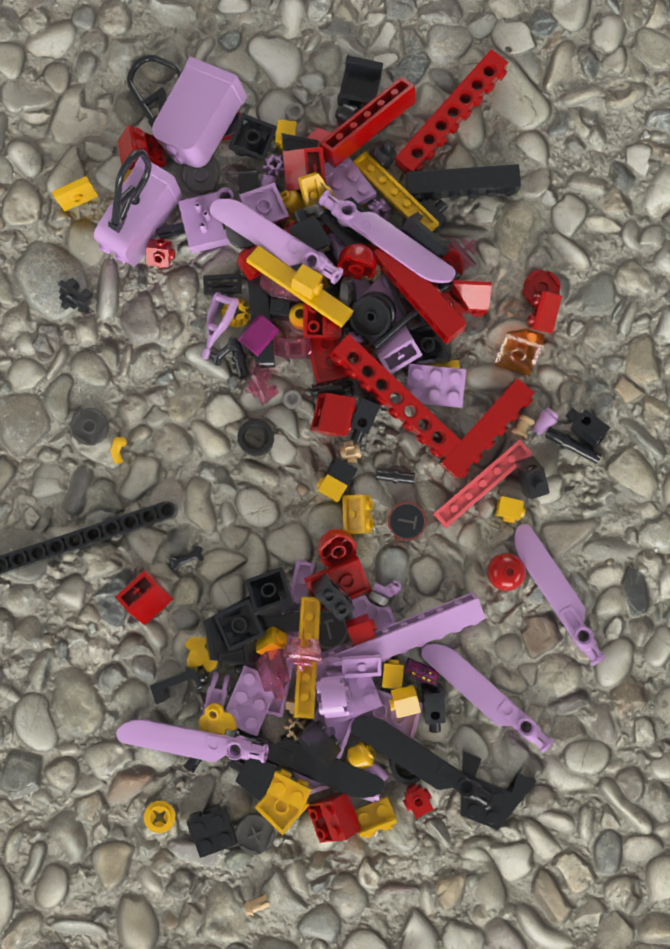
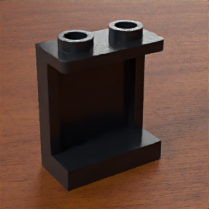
M347 55L340 93L337 97V105L341 106L344 103H349L362 109L377 97L383 71V62Z
M419 212L408 217L400 231L440 259L444 258L450 251L448 247L452 241L449 239L446 242L442 241L420 221L423 216Z
M201 666L194 667L151 684L150 689L156 705L170 698L168 687L193 678L198 689L207 684L206 680H208L205 668L202 669Z

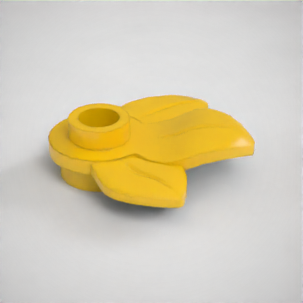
M192 637L184 644L190 650L187 657L188 667H198L203 664L208 673L216 667L218 661L209 660L205 637Z
M211 703L206 707L205 714L199 719V728L201 731L225 735L226 730H236L237 723L231 713L224 711L221 704Z

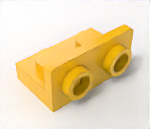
M371 495L342 496L343 530L349 532V534L372 533L374 521L372 518L373 500Z
M285 769L275 771L267 794L303 811L313 787L309 786L310 782L303 778L297 780L291 777L292 773Z
M388 796L380 798V801H375V803L370 802L354 809L362 829L358 832L360 837L365 836V838H369L375 835L376 831L381 829L384 831L389 830L397 823Z

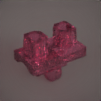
M452 237L450 239L452 243L449 247L457 250L463 257L464 271L476 266L477 263L467 252L470 251L472 255H475L478 252L474 248L477 242L474 239L468 242L464 238L461 243L465 247L462 248Z
M256 367L250 373L251 379L247 380L249 387L245 388V392L247 394L252 393L254 398L259 397L261 404L264 405L276 397L279 391L276 385L267 387L265 381L272 378L270 369L260 370V367Z
M291 637L288 645H285L286 659L292 660L293 665H299V671H304L305 666H312V662H322V651L318 639H310L308 647H301V639Z

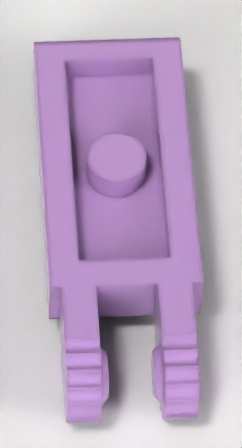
M380 654L343 656L341 658L328 657L325 660V664L329 666L341 665V669L333 668L326 670V677L346 675L347 678L381 676Z
M214 671L211 685L208 687L202 715L205 714L206 707L211 703H219L223 708L225 707L231 675L226 674L223 680V688L220 689L216 688L219 672Z

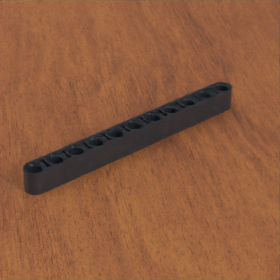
M256 168L238 170L240 194L259 188ZM261 274L251 281L247 278L251 323L259 314L271 322L267 276ZM273 339L258 357L254 354L256 369L275 367Z
M164 501L0 555V562L3 560L6 564L4 570L0 569V576L171 520L177 516L178 507L172 502ZM167 505H171L173 511L170 515L166 516L164 508ZM149 511H152L154 513V518L152 521L148 522L146 520V514ZM133 517L136 521L135 525L132 528H130L127 524L129 518ZM115 523L117 531L112 534L109 531V527ZM96 529L99 535L97 539L93 540L91 532ZM75 536L80 538V543L77 546L73 544ZM57 542L61 543V550L59 552L55 551L54 548ZM38 548H41L43 551L40 558L36 555ZM20 554L24 556V562L22 564L18 562V556Z

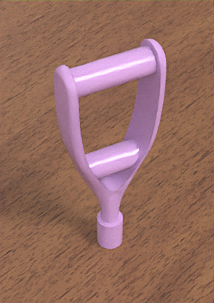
M220 292L214 294L207 316V345L201 355L202 358L208 360L213 343L229 326L239 303L236 297L231 298L222 295ZM220 302L228 304L229 306L220 325H216L215 317Z

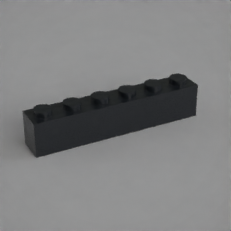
M519 164L412 171L406 174V190L418 202L423 201V199L438 201L442 198H449L455 200L467 196L468 198H477L481 195H486L487 197H494L497 194L512 196L518 193L521 187Z

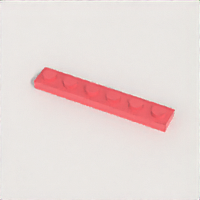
M519 439L433 515L446 529L517 468L515 461L527 458L533 453Z

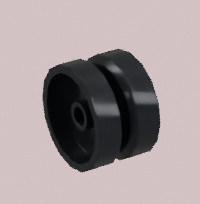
M373 291L366 293L353 304L351 308L353 314L349 318L351 327L358 335L363 338L374 339L382 336L393 325L397 311L395 303L388 295L383 292Z

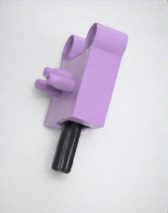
M221 188L215 193L178 201L183 222L158 228L160 239L186 233L191 253L231 244L227 239L223 223L211 215L210 206L213 201L223 199L224 197H230V199L235 200L232 190Z

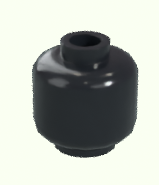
M344 103L340 108H337L335 118L337 119L338 126L342 125L361 108L349 103Z

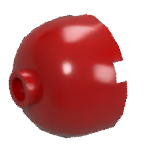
M352 244L341 252L337 268L341 267L343 269L344 276H351L356 280H361L362 277L367 276V279H370L375 274L377 259L374 252L365 244Z
M328 530L319 539L318 553L320 560L325 566L332 567L355 557L357 554V544L349 532L345 530Z
M512 553L497 554L490 559L487 565L488 581L499 590H515L522 585L526 577L525 565L518 556Z

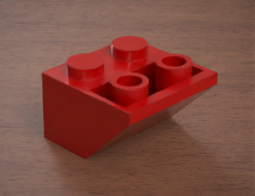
M127 125L117 141L121 166L133 151L143 149L153 164L158 167H164L166 162L163 148L154 135H150L140 128ZM139 157L132 163L129 168L130 170H133Z
M323 147L282 152L287 191L301 190L298 178L315 172L321 176L326 184Z
M537 291V294H533L531 300L533 310L532 313H528L526 324H529L528 328L553 334L562 296L546 291Z
M304 302L303 337L329 340L340 339L342 328Z
M330 393L318 394L310 431L329 437L348 436L351 430L352 414L356 408V398Z
M144 570L115 596L127 612L143 625H146L174 600L149 570Z
M342 792L334 793L311 802L307 807L320 843L344 841L362 830L350 796Z

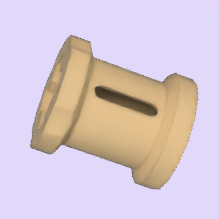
M520 415L518 417L519 421L511 433L518 438L526 440L528 437L527 433L535 422L527 416Z

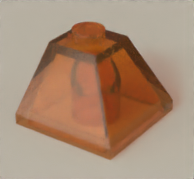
M527 328L506 332L494 365L530 376L543 347L545 334Z

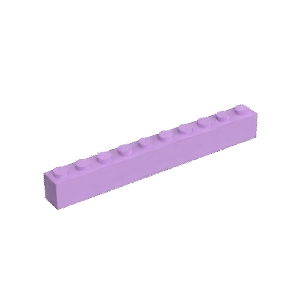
M474 592L374 631L376 636L374 639L355 646L352 641L319 653L317 682L321 678L326 677V670L333 668L341 669V665H326L325 660L328 657L341 658L343 656L380 654L381 662H384L394 655L405 654L409 649L422 647L429 641L442 639L449 633H456L469 625L479 624L482 620L486 619L479 598ZM294 663L293 665H294V670H295V673H296V672H297V663Z

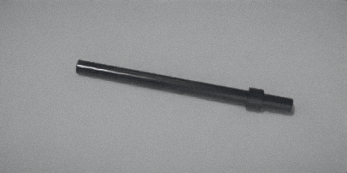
M455 271L456 274L453 280H458L461 275ZM453 280L448 283H438L441 294L446 293L451 288ZM415 308L410 310L386 333L372 343V347L375 350L379 349L419 314Z

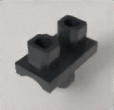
M74 278L66 282L61 280L58 283L60 286L59 294H61L59 299L62 300L61 307L66 310L69 307L76 309L78 307L85 313L89 310V303L93 299V293L89 289L85 288L79 293L77 290L80 288V285Z

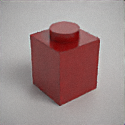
M368 613L346 621L347 630L354 646L376 638L374 631L377 630L374 619H369Z

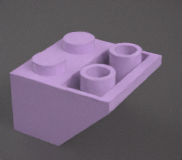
M406 326L401 328L379 349L375 350L383 366L391 374L422 356ZM378 338L372 340L370 343H374Z

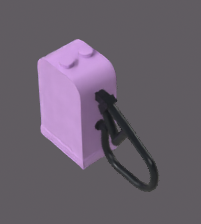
M146 55L139 58L133 63L128 72L127 84L138 105L149 120L148 123L152 127L154 137L167 155L176 163H185L195 168L203 167L212 157L241 105L244 104L248 97L237 75L193 57L188 58L183 70L178 64L157 55ZM147 62H157L176 71L178 80L167 100V93L163 87L147 98H142L133 82L134 75L141 65ZM159 99V114L154 116L148 106Z
M143 149L133 151L122 164L115 181L113 201L94 232V239L100 245V250L106 254L112 253L115 255L116 260L123 264L128 263L133 267L142 260L149 240L156 238L158 228L164 226L176 205L179 204L178 201H181L183 198L174 176L153 164ZM139 157V159L135 163V167L133 168V170L131 171L128 178L123 184V180L128 169L130 168L132 163Z

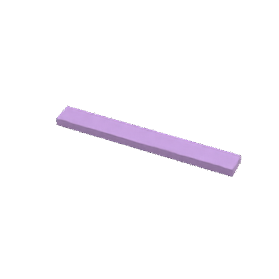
M296 561L291 584V591L297 611L294 612H300L301 597H309L310 592L304 578L314 574L316 564ZM285 632L287 634V651L275 658L272 677L281 681L267 714L283 718L294 667L293 664L295 663L298 649L299 632Z

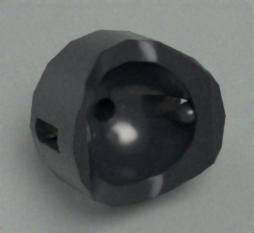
M389 139L377 141L369 155L374 156L384 169H388L397 156L395 151L396 145Z

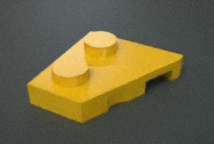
M315 172L298 178L304 207L318 204L326 190L331 191V195L336 197L318 173ZM320 206L323 210L327 209L325 206Z

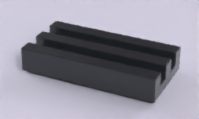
M241 273L203 275L204 295H214L216 292H220L222 295L242 294ZM237 279V282L207 283V281ZM218 287H237V288H227V289H209V290H208V288H218Z

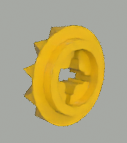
M239 297L237 298L239 301L238 308L242 313L238 314L236 319L233 316L229 324L231 327H242L251 318L250 305L246 300ZM225 303L223 308L221 309L222 318H224L229 306Z
M156 800L146 808L144 822L152 832L164 833L174 825L176 812L172 804L167 803L165 800ZM166 811L165 815L163 816V818L165 819L164 821L162 819H159L156 822H154L157 817L156 812L161 813Z

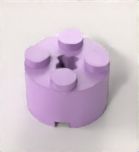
M346 675L324 677L319 682H316L317 693L321 694L322 701L319 702L320 715H325L326 719L351 716L352 712L348 711V708L352 707L349 684L345 685L344 682L347 679Z

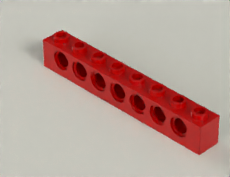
M491 49L395 157L394 165L405 174L412 171H422L424 163L427 160L430 162L436 154L435 151L446 144L448 141L447 137L451 133L455 134L462 120L466 121L472 113L471 110L474 107H479L484 100V95L486 93L490 94L496 86L495 83L498 80L501 81L506 76L509 62ZM476 86V87H479L480 89H479V90H475L473 87ZM461 100H466L468 103H462ZM449 113H454L456 117H451ZM441 126L445 130H438L437 127ZM425 140H431L433 143L427 144ZM418 153L421 157L415 158L413 154Z
M350 334L345 336L331 351L332 360L337 365H342L349 377L352 379L356 378L361 383L360 386L364 391H370L375 396L374 400L378 404L384 405L389 409L388 413L393 418H398L407 431H412L416 435L418 442L422 445L426 444L433 456L436 458L447 457L461 441ZM349 354H352V355L355 356V358H356V362H355V363H351V362L348 360V355H349ZM363 367L369 369V377L363 375ZM377 381H381L383 383V390L377 388ZM391 394H395L397 396V403H393L391 401ZM405 407L411 409L410 417L405 414ZM420 420L425 423L423 430L418 425ZM434 433H436L439 437L437 443L434 442L432 438Z

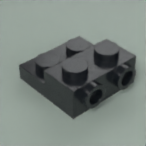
M220 804L209 807V811L203 813L201 811L190 814V818L186 821L200 858L238 845L226 805L220 806Z

